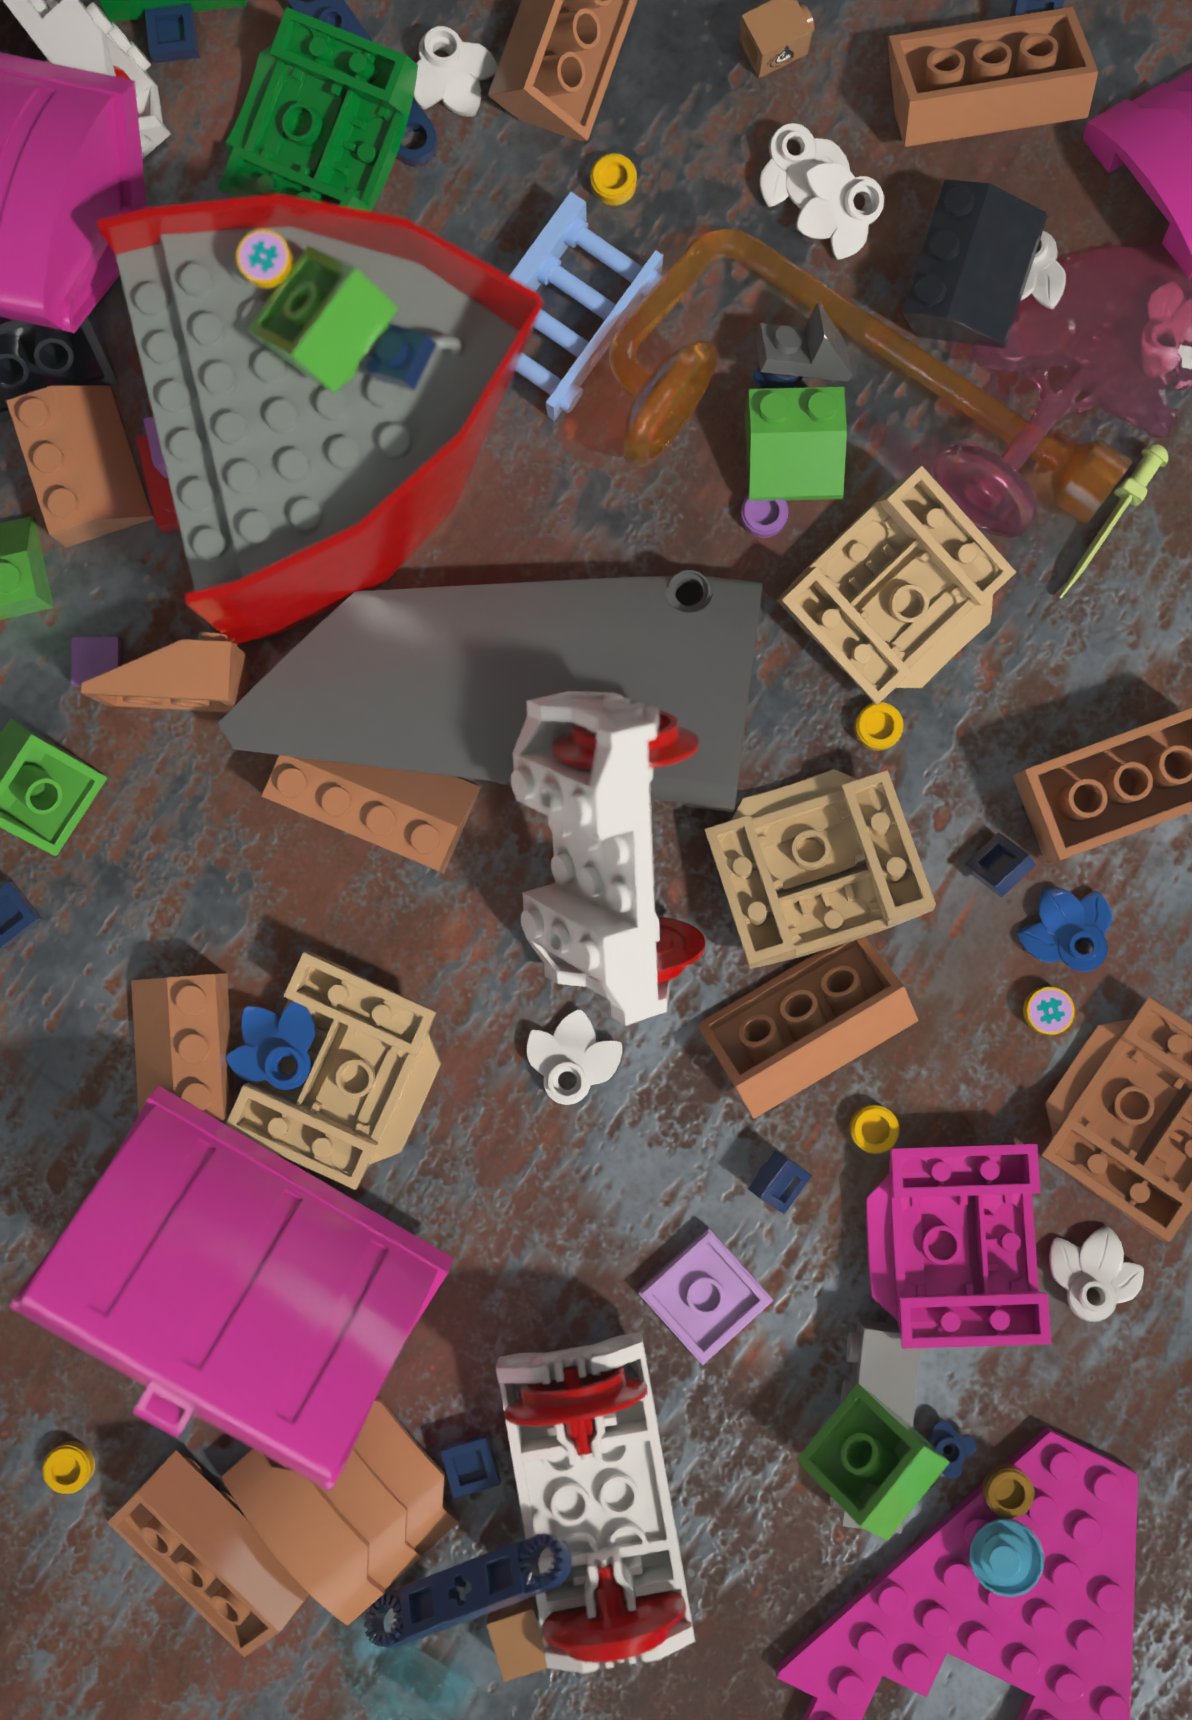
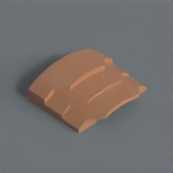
M1148 997L1132 1019L1098 1025L1044 1104L1053 1137L1041 1156L1117 1208L1124 1216L1164 1243H1169L1192 1209V1025Z
M375 1399L347 1463L330 1491L252 1447L229 1466L221 1476L228 1491L248 1522L278 1561L318 1603L347 1626L385 1593L386 1588L414 1565L427 1550L460 1521L459 1517L443 1500L445 1473L412 1438L382 1399Z

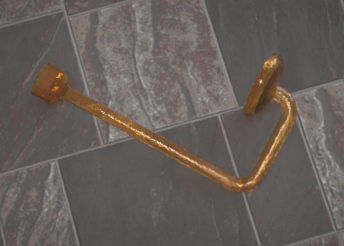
M719 229L704 233L692 242L622 323L609 345V366L614 378L628 394L635 398L624 426L623 437L624 458L632 468L647 467L674 441L702 399L712 379L718 360L715 345L706 340H698L672 352L652 373H649L639 364L637 352L709 265L720 258H733L742 262L811 310L814 309L817 303H820L836 327L1051 471L1053 474L1050 478L1055 505L1085 525L1091 520L1132 463L1130 458L1103 440L1073 445L1069 449L758 238L741 230Z

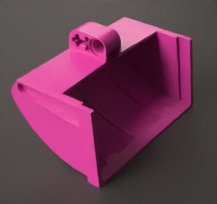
M0 53V317L75 333L120 275L116 254L100 233L96 220L147 208L135 80Z
M158 1085L148 1097L107 1171L77 1215L27 1278L10 1308L147 1387L133 1411V1414L178 1438L188 1420L194 1414L330 1491L347 1463L376 1396L404 1342L448 1274L454 1258Z

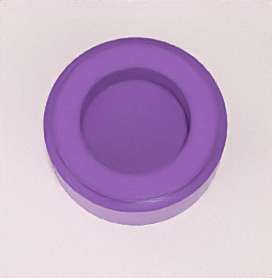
M747 496L741 508V522L747 532L755 537H772L783 529L787 521V502L784 500L749 501V496Z

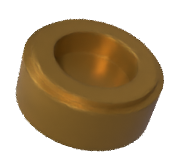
M1009 1464L999 1465L991 1469L984 1478L982 1485L984 1499L991 1510L997 1515L1010 1519L1024 1515L1031 1508L1034 1501V1487L1030 1479L1020 1468Z

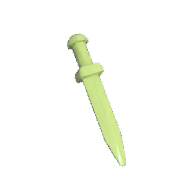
M1159 444L1146 446L1141 451L1144 457L1130 478L1125 479L1115 489L1114 494L1121 499L1076 565L1059 597L1060 599L1086 569L1128 504L1136 507L1142 503L1147 495L1146 486L1158 468L1167 465L1168 452L1163 446Z

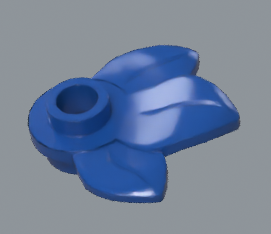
M1044 887L1039 898V917L1041 922L1020 929L1017 932L1020 943L1026 951L1041 962L1063 961L1067 967L1078 972H1089L1097 969L1104 962L1108 953V944L1104 935L1112 922V913L1107 900L1099 891L1091 892L1079 901L1072 893L1065 889ZM1078 940L1090 942L1092 952L1085 955L1078 953L1074 947L1075 942Z
M293 1001L286 1007L280 1017L277 1013L265 1008L245 1007L241 1026L245 1045L231 1051L226 1056L231 1069L243 1080L248 1082L267 1080L272 1086L282 1090L295 1089L304 1084L312 1068L311 1058L307 1051L316 1034L315 1024L308 1008ZM287 1056L293 1058L296 1063L295 1071L290 1075L285 1074L281 1069V1062Z

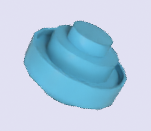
M999 1518L989 1521L976 1533L970 1546V1563L974 1575L985 1588L997 1595L1014 1597L1027 1593L1037 1584L1044 1569L1045 1553L1040 1539L1029 1526L1016 1519Z

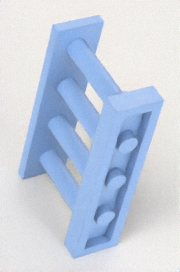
M571 191L509 276L534 291L538 289L541 283L545 285L552 283L605 320L590 342H588L541 309L534 328L577 357V360L562 380L524 353H522L515 371L551 395L546 401L547 416L553 421H556L563 410L569 413L576 406L584 391L580 387L643 298L650 301L660 289L665 278L661 274L663 255L655 250L644 267H642L588 229L589 224L586 222V201ZM569 245L572 248L578 245L631 282V285L617 304H614L561 267L562 261L559 258Z

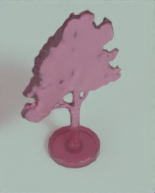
M1162 243L1150 246L1135 245L1125 248L1117 244L1109 247V249L1098 248L1081 255H1070L1061 264L1066 273V285L1060 301L1053 309L1044 307L1030 294L1020 301L1005 349L971 344L972 354L979 367L985 370L994 369L1005 372L1018 370L1033 383L1039 393V400L1034 414L1019 434L1009 443L1001 457L978 445L958 443L946 447L931 468L934 480L977 528L991 535L1013 538L1022 536L1038 515L1037 498L1030 484L1018 470L1063 415L1071 411L1082 412L1089 410L1097 405L1103 408L1106 414L1116 416L1126 421L1129 425L1145 430L1150 437L1160 439L1169 437L1171 427L1178 426L1176 416L1178 409L1169 408L1166 389L1169 386L1180 391L1192 387V369L1182 367V358L1177 352L1180 345L1192 347V278L1188 279ZM1054 366L1065 368L1070 373L1068 381L1057 393L1051 389L1048 378L1049 369ZM1028 368H1035L1034 374ZM1080 392H1088L1085 399L1079 402L1075 399Z

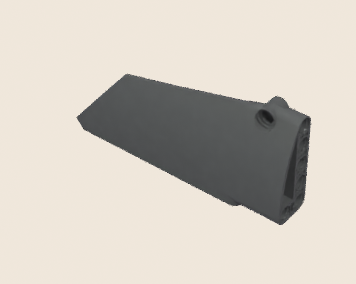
M684 570L675 576L355 591L281 659L218 724L235 750L494 781L499 784L512 786L511 775L514 771L513 751L528 716L527 700L567 691L617 693L622 695L623 698H629L630 705L643 703L644 708L653 706L660 711L674 715L678 719V726L691 730L699 738V749L692 756L670 765L653 768V779L649 784L650 799L685 803L688 807L734 812L763 582L703 576L700 572L694 570ZM686 585H693L701 590L703 596L699 603L693 606H685L677 600V592ZM565 722L566 733L571 731L572 722Z

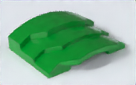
M286 7L273 44L259 53L245 102L225 143L229 160L217 190L233 198L281 194L371 212L387 181L400 148L413 101L418 65L405 54Z

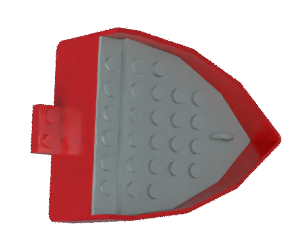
M281 194L151 207L96 220L100 233L116 254L168 478H165L153 465L147 434L136 436L156 527L162 533L181 529L195 592L185 594L187 605L221 634L227 635L231 642L239 644L280 634L337 608L355 591H372L381 588L455 509L541 311L542 299L540 295L531 288L407 218ZM257 230H270L281 236L290 249L293 259L292 267L306 248L310 246L356 267L399 308L391 318L390 324L427 333L437 343L415 391L375 380L364 370L378 341L371 345L360 360L357 372L353 378L342 385L335 394L312 381L251 335L247 328L278 286L272 288L258 287L252 284L242 273L237 262V250L244 237Z

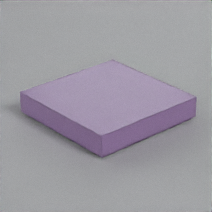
M709 1226L638 1290V1294L702 1365L774 1301L771 1295Z

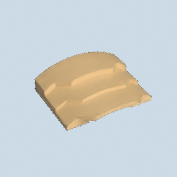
M919 466L906 474L848 526L792 582L777 599V602L808 635L815 639L865 694L878 705L895 688H923L956 653L991 623L993 594L1016 571L923 466Z
M833 769L782 788L743 798L731 821L705 829L750 969L798 958L863 938L931 912L936 906L888 770L857 780Z
M310 951L303 952L283 997L288 998L284 1010L294 1001L307 1007L312 1015L316 1034L307 1051L312 1062L311 1072L304 1084L290 1090L278 1089L267 1080L246 1083L239 1093L226 1125L271 1152L356 1190L370 1164L402 1152L441 1066V1061L429 1035V1030L437 1011L361 977L343 966ZM287 1056L281 1062V1069L287 1075L292 1074L295 1071L296 1063L293 1058Z

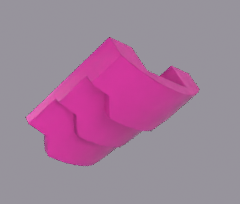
M1192 69L1169 83L1163 82L1133 101L1125 99L1088 121L1082 138L1108 173L1125 164L1170 223L1162 245L1188 279L1192 278Z
M1037 1144L890 1149L889 1174L866 1197L868 1266L871 1297L898 1321L902 1349L1051 1344L1048 1293L1039 1291L1032 1200V1194L1041 1193Z

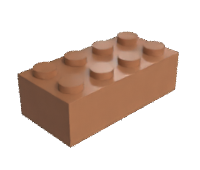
M1192 708L1012 775L1045 863L1066 859L1192 812Z

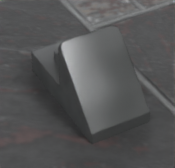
M820 303L815 305L805 328L760 323L754 338L761 372L849 382L852 373L845 340Z

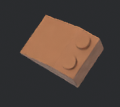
M210 632L198 633V640L182 639L81 683V693L109 707L229 712L249 692L251 658L238 648L236 643L228 642L227 635Z

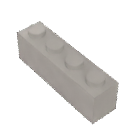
M857 1319L856 1333L849 1332L847 1338L846 1360L847 1362H853L851 1381H844L842 1385L841 1403L856 1384L859 1383L913 1427L921 1348H901L898 1324ZM830 1496L831 1508L837 1509L842 1526L861 1528ZM902 1523L894 1533L902 1532Z

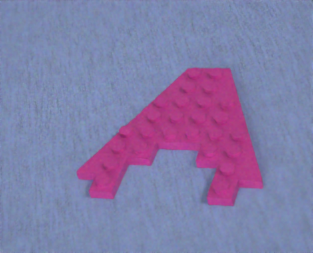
M1045 1427L1004 1463L1020 1468L1030 1479L1034 1487V1501L1031 1508L1024 1515L1011 1519H1016L1029 1526L1040 1539L1045 1554L1044 1569L1037 1584L1025 1594L1008 1597L997 1595L988 1590L974 1575L970 1563V1546L976 1533L989 1521L1004 1518L991 1510L983 1496V1483L980 1484L778 1663L775 1669L778 1679L813 1696L802 1720H862L882 1676L927 1697L947 1653L1027 1692L1028 1695L1016 1720H1130L1138 1474L1133 1469Z

